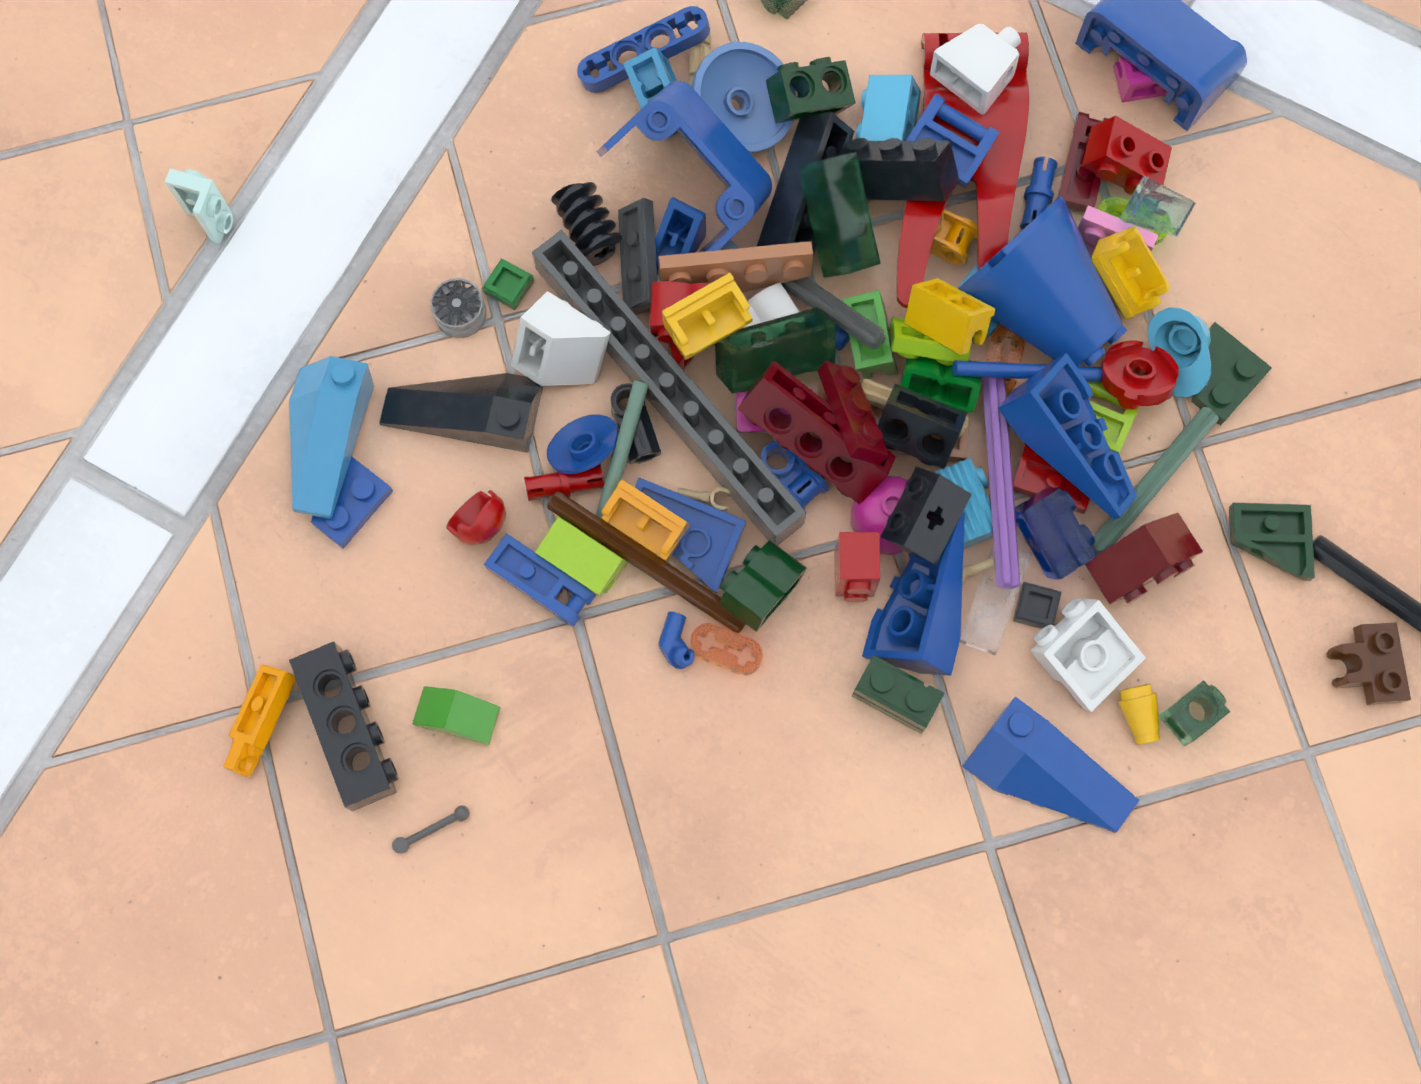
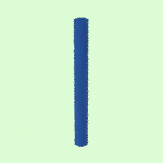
M955 360L952 365V374L954 376L1029 379L1047 365ZM1076 366L1087 382H1100L1102 378L1100 367Z

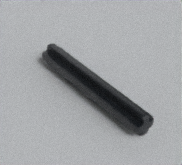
M1319 535L1313 540V553L1316 560L1421 632V603L1326 537Z

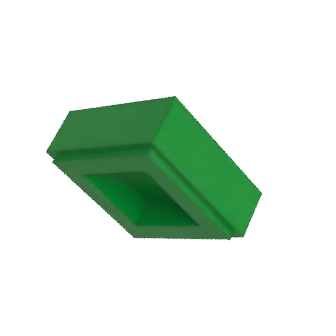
M501 258L483 285L482 291L489 297L516 310L534 282V277Z

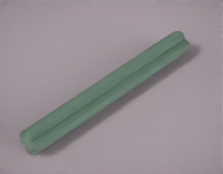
M1202 407L1135 486L1134 490L1137 497L1123 515L1115 520L1110 516L1088 542V547L1093 552L1099 555L1118 541L1218 422L1219 416L1209 407Z

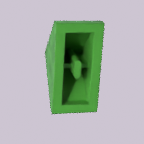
M424 686L412 724L489 745L500 707L458 690Z

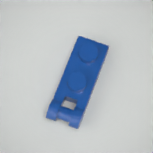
M507 533L484 563L486 569L543 606L571 627H574L581 618L578 614L584 605H590L596 597V594ZM564 589L573 594L566 606L557 600Z

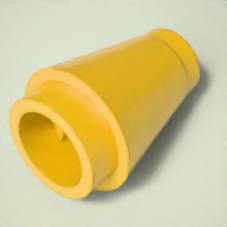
M1151 684L1119 690L1121 700L1117 702L1133 737H1135L1136 744L1160 740L1157 692L1153 693Z

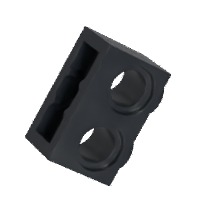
M895 384L877 426L882 432L886 448L911 455L926 465H935L944 469L968 413ZM894 419L901 420V421H903L906 425L900 424V423L896 422ZM930 434L938 435L942 439H936Z

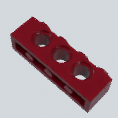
M775 361L771 363L749 389L737 408L750 423L760 426L774 437L782 448L793 452L806 463L810 470L821 474L834 484L842 495L853 499L859 505L888 476L896 459V456L888 451L889 456L880 465L849 457L830 404ZM779 408L785 409L790 415L784 414ZM809 432L817 434L821 439L813 437ZM840 457H845L849 459L851 462H846L842 460Z

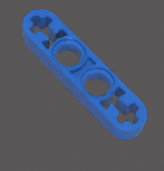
M697 6L683 8L586 56L581 60L577 68L578 77L583 87L589 92L598 93L629 79L624 65L618 62L619 57L626 51H634L638 56L654 48L651 46V42L656 36L666 35L670 38L667 45L657 48L667 59L703 42L710 33L707 15L702 8ZM694 21L698 27L692 30L688 23ZM677 28L678 33L681 36L677 39L673 31V29ZM611 61L615 70L611 71L607 62ZM597 69L600 76L593 79L590 72Z

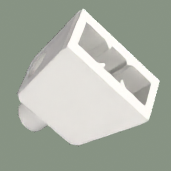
M977 24L934 51L930 75L983 115L1015 74L1019 58V52L1015 48L1021 43L1020 36L1012 27H1005L996 34L984 24Z

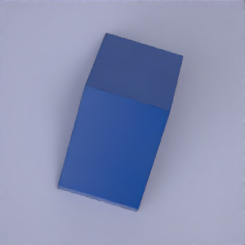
M675 197L670 198L655 237L657 270H659V256L696 253L706 237V213Z

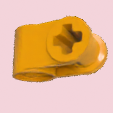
M944 209L930 253L940 257L947 263L957 266L965 265L968 261L967 252L973 239H977V224L966 217L958 216ZM958 238L961 239L959 244L956 243Z

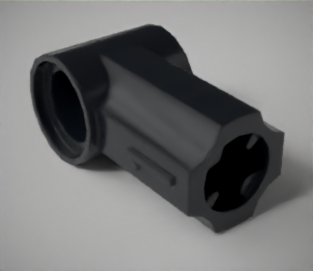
M631 383L617 386L611 395V413L619 431L625 411L618 407V403L624 398H629L633 385ZM645 400L628 456L630 464H640L661 455Z

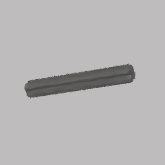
M808 277L781 283L785 290L870 349H878L880 344L885 342L884 329Z

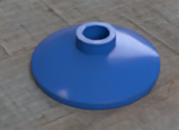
M588 415L573 420L561 428L550 441L547 448L548 462L554 470L564 474L587 471L603 462L612 453L619 434L618 427L611 418L604 415Z

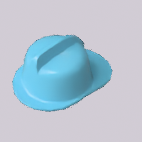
M1168 307L1157 312L1151 319L1148 327V340L1151 350L1154 351L1155 346L1164 349L1174 358L1178 365L1179 375L1173 395L1177 397H1190L1200 393L1207 385L1211 376L1209 353L1211 337L1207 324L1200 317L1182 308Z

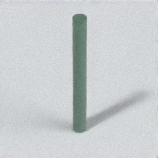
M638 380L633 381L596 511V516L602 518V509L623 477L649 386L648 383Z

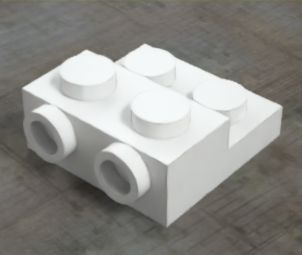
M1076 598L1063 608L1062 614L1064 618L1055 627L1048 625L1035 635L1034 640L1037 644L1030 652L1053 680L1061 681L1085 711L1092 712L1146 657L1099 600L1090 598L1081 600V598Z

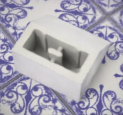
M547 291L520 317L511 366L540 386L594 384L599 377L611 332L602 327L597 321L591 320L571 307L568 302L559 299Z

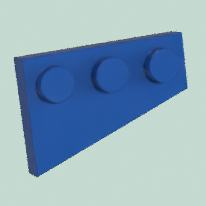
M639 477L635 485L636 489L690 525L672 555L718 593L747 521Z

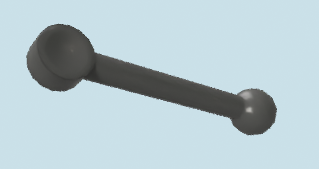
M463 805L458 806L453 814L407 838L398 837L392 842L393 850L396 853L403 854L408 851L409 845L457 820L465 821L469 817V809Z

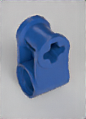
M776 441L770 442L763 448L760 459L804 510V507L819 493L825 494L829 490L827 483L820 474L810 470L802 459L790 450L782 448ZM778 455L785 459L787 466L776 470L771 468L766 460L770 456Z

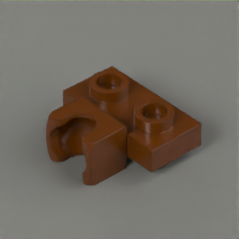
M1397 622L1358 625L1353 628L1356 643L1341 644L1327 651L1329 659L1341 660L1347 668L1344 677L1332 680L1333 687L1351 688L1363 685L1367 705L1403 703L1411 700Z

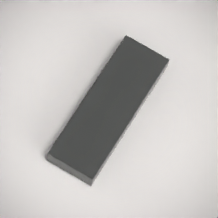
M641 198L618 210L619 233L622 235L620 257L623 301L635 315L651 309L652 284L658 282L653 201L646 198Z

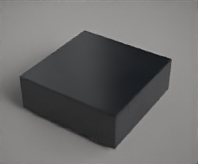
M1023 582L1013 621L1040 629L1048 625L1054 626L1062 592Z

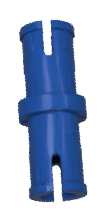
M1037 157L1034 160L1030 186L1025 188L1024 193L1026 206L1022 222L1020 223L1021 230L1030 224L1032 219L1041 214L1053 201L1054 192L1051 188L1058 163L1052 158L1048 159L1046 171H1043L1045 157Z

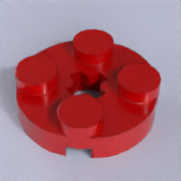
M1136 340L1123 341L1110 347L1100 367L1102 370L1100 381L1103 387L1113 397L1117 398L1118 404L1121 407L1129 410L1137 409L1139 406L1158 405L1173 396L1179 375L1178 365L1167 351L1158 346H1155L1154 351L1142 347L1143 342ZM1132 370H1134L1138 374H1146V376L1136 375L1132 372Z

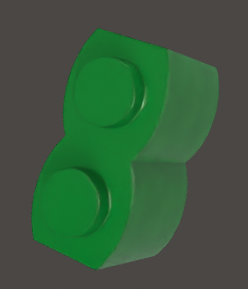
M919 356L915 359L906 358L900 386L970 413L975 410L981 389L982 377L954 376L952 374V365H944L935 359Z

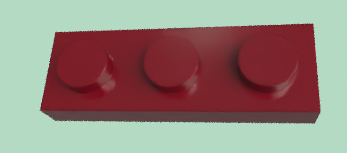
M825 361L817 372L849 457L880 465L889 456V453L883 441L882 432L878 428L871 411V404L863 391L858 373L850 366H841Z

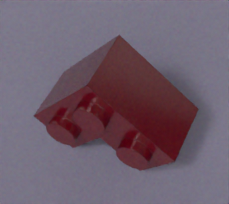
M1177 512L1142 525L1087 562L1085 566L1109 604L1122 599L1129 604L1145 595L1148 591L1144 586L1153 580L1158 585L1171 577L1175 578L1193 568L1195 565L1192 559L1203 553V550Z

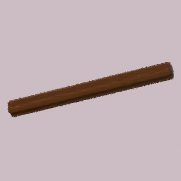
M555 492L549 500L547 508L733 632H741L746 625L719 604L721 597L562 492Z

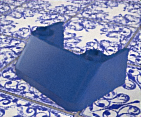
M674 81L665 86L596 151L602 157L635 126L646 138L653 141L665 140L677 130L727 187L716 202L717 217L725 227L699 252L720 250L752 219L772 191V181L769 174L689 84L682 81Z

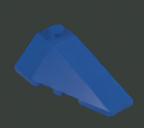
M1065 353L1015 388L1000 404L998 409L1025 444L1115 520L1123 515L1137 495L1120 455L1110 450L1103 431L1108 428L1104 418H1096L1088 399L1094 396L1088 382L1069 355Z
M964 512L936 565L908 553L910 560L901 577L894 576L889 586L894 589L883 610L877 608L871 620L862 657L871 660L872 656L875 655L895 667L920 674L952 675L961 638Z
M1014 697L1007 704L962 765L963 768L996 792L1005 795L1009 794L1029 801L1036 806L1058 811L1071 818L1114 833L1119 830L1139 802L1137 797L1061 731L1017 697Z

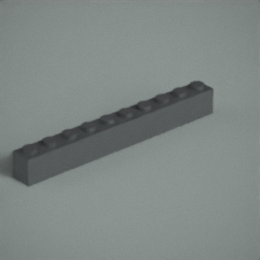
M560 230L532 251L536 270L562 300L568 302L571 307L591 320L597 321L602 327L611 332L606 352L632 382L638 380L649 384L645 396L646 399L718 483L730 491V497L766 539L778 546L802 527L806 518V511L568 236Z

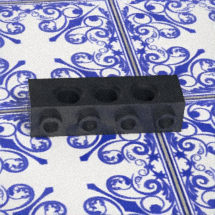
M333 641L290 659L289 662L344 807L353 812L397 793L393 782L399 780L398 773L391 758L384 759L379 745L385 743L378 723L376 721L370 723L365 709L371 707L364 687L362 685L356 687L351 673L357 671L350 651L348 649L343 651ZM332 680H341L342 688L339 694L335 697L327 698L325 696L326 685ZM353 715L356 719L354 729L348 734H340L338 725L341 719L345 716ZM360 752H368L370 756L369 765L362 771H354L352 761L355 755Z

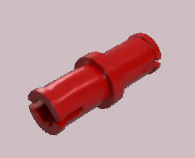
M600 464L587 471L575 474L555 472L524 477L528 501L551 497L557 491L571 497V493L597 488L603 489L604 487Z

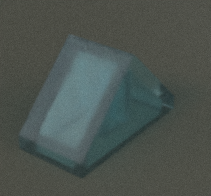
M1143 176L1120 219L1126 223L1178 236L1196 203Z

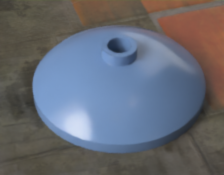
M731 42L716 48L702 60L695 72L692 88L749 153L761 152L782 140L794 122L775 123L765 81L777 73V67L783 65V63L764 47L748 42ZM790 85L791 92L796 96L795 88ZM732 99L738 102L739 110L733 108L731 104Z

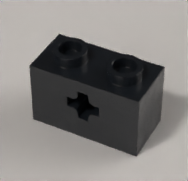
M915 467L880 537L910 555L936 565L972 494L941 474Z

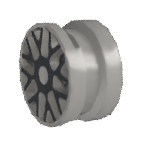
M462 278L449 279L441 283L434 290L430 300L431 311L439 329L446 335L455 338H466L477 333L484 325L486 306L481 292L471 281Z

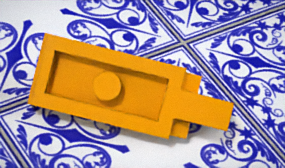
M260 665L228 735L233 740L230 752L223 765L224 768L250 778L260 761L259 757L263 754V750L274 731L286 700L290 696L291 689L296 680L295 675L272 666Z

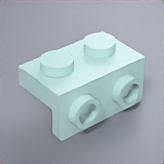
M170 168L164 182L185 213L195 216L210 240L220 244L224 234H227L232 227L233 212L213 180L207 179L197 171L185 169L184 172Z

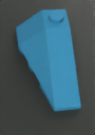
M330 356L304 366L299 370L289 399L292 508L294 512L332 519L374 388L368 363Z

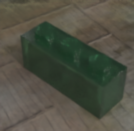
M856 152L798 166L823 277L850 274L881 264Z
M816 307L741 328L715 343L716 376L734 394L749 391L773 361L777 362L793 376L806 372H815L825 361L835 363L836 324Z

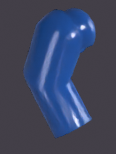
M669 611L658 646L671 666L676 669H684L690 666L695 658L692 648L689 649L681 638L686 617Z

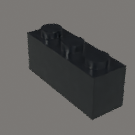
M857 138L848 142L846 147L834 159L845 199L945 201L960 182L951 141H935L932 138H925L919 141H901L898 138H891L885 141H868L865 138Z

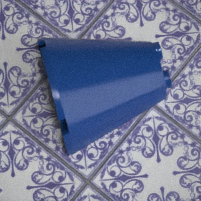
M1061 196L958 288L995 308L994 316L991 318L1053 360L1067 353L1076 366H1079L1082 362L1087 367L1092 365L1106 352L1101 347L1106 341L1111 345L1127 331L1101 276L1091 260L1092 257L1068 205Z

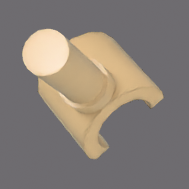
M718 487L711 493L678 488L677 493L696 501H701V503H707L709 506L721 511H726L729 508L727 506H719L714 502V495L716 494L731 495L727 488Z
M995 558L963 567L962 587L966 582V578L994 568Z

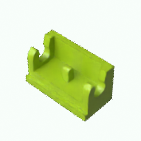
M559 516L535 551L536 554L600 596L603 592L607 593L622 570L628 564L626 560Z

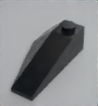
M503 373L390 387L387 390L379 424L386 427L528 453L543 386H540L526 376Z

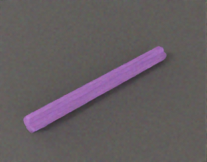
M982 377L996 585L998 588L1008 590L1020 585L1009 424L998 409L1000 404L1006 399L1005 378Z

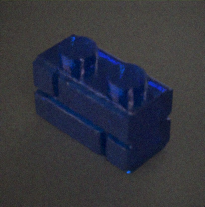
M1050 487L1041 490L1030 497L1029 500L1016 506L1015 517L1017 526L1046 577L1059 580L1094 559L1097 554L1092 547L1095 544L1092 532L1086 525H1080L1073 513L1077 508L1072 497L1065 490L1061 491L1060 488Z

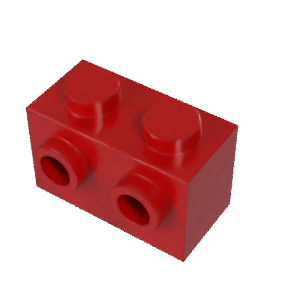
M1115 115L1091 127L1082 166L1094 172L1099 179L1110 181L1123 188L1129 195L1144 196L1164 186L1172 147Z

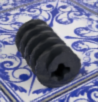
M595 183L570 184L558 190L551 197V201L556 205V211L562 218L564 227L569 230V237L575 243V246L593 266L599 265L613 256L616 249L615 246L621 242L622 235L619 232L611 233L615 229L616 224L613 220H605L610 212L606 207L599 208L603 203V198L600 195H593L597 190Z

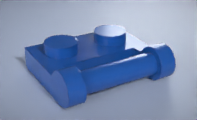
M935 94L906 141H919L925 138H932L935 141H951L960 180L958 185L966 188L1000 131L991 126L989 129L985 128L945 104L946 99ZM936 116L979 141V145L977 147L933 120Z

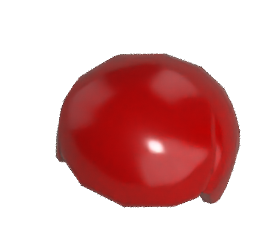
M492 490L488 491L491 496L482 491L474 494L448 521L446 529L464 544H483L490 541L501 530L506 518V510L503 500Z

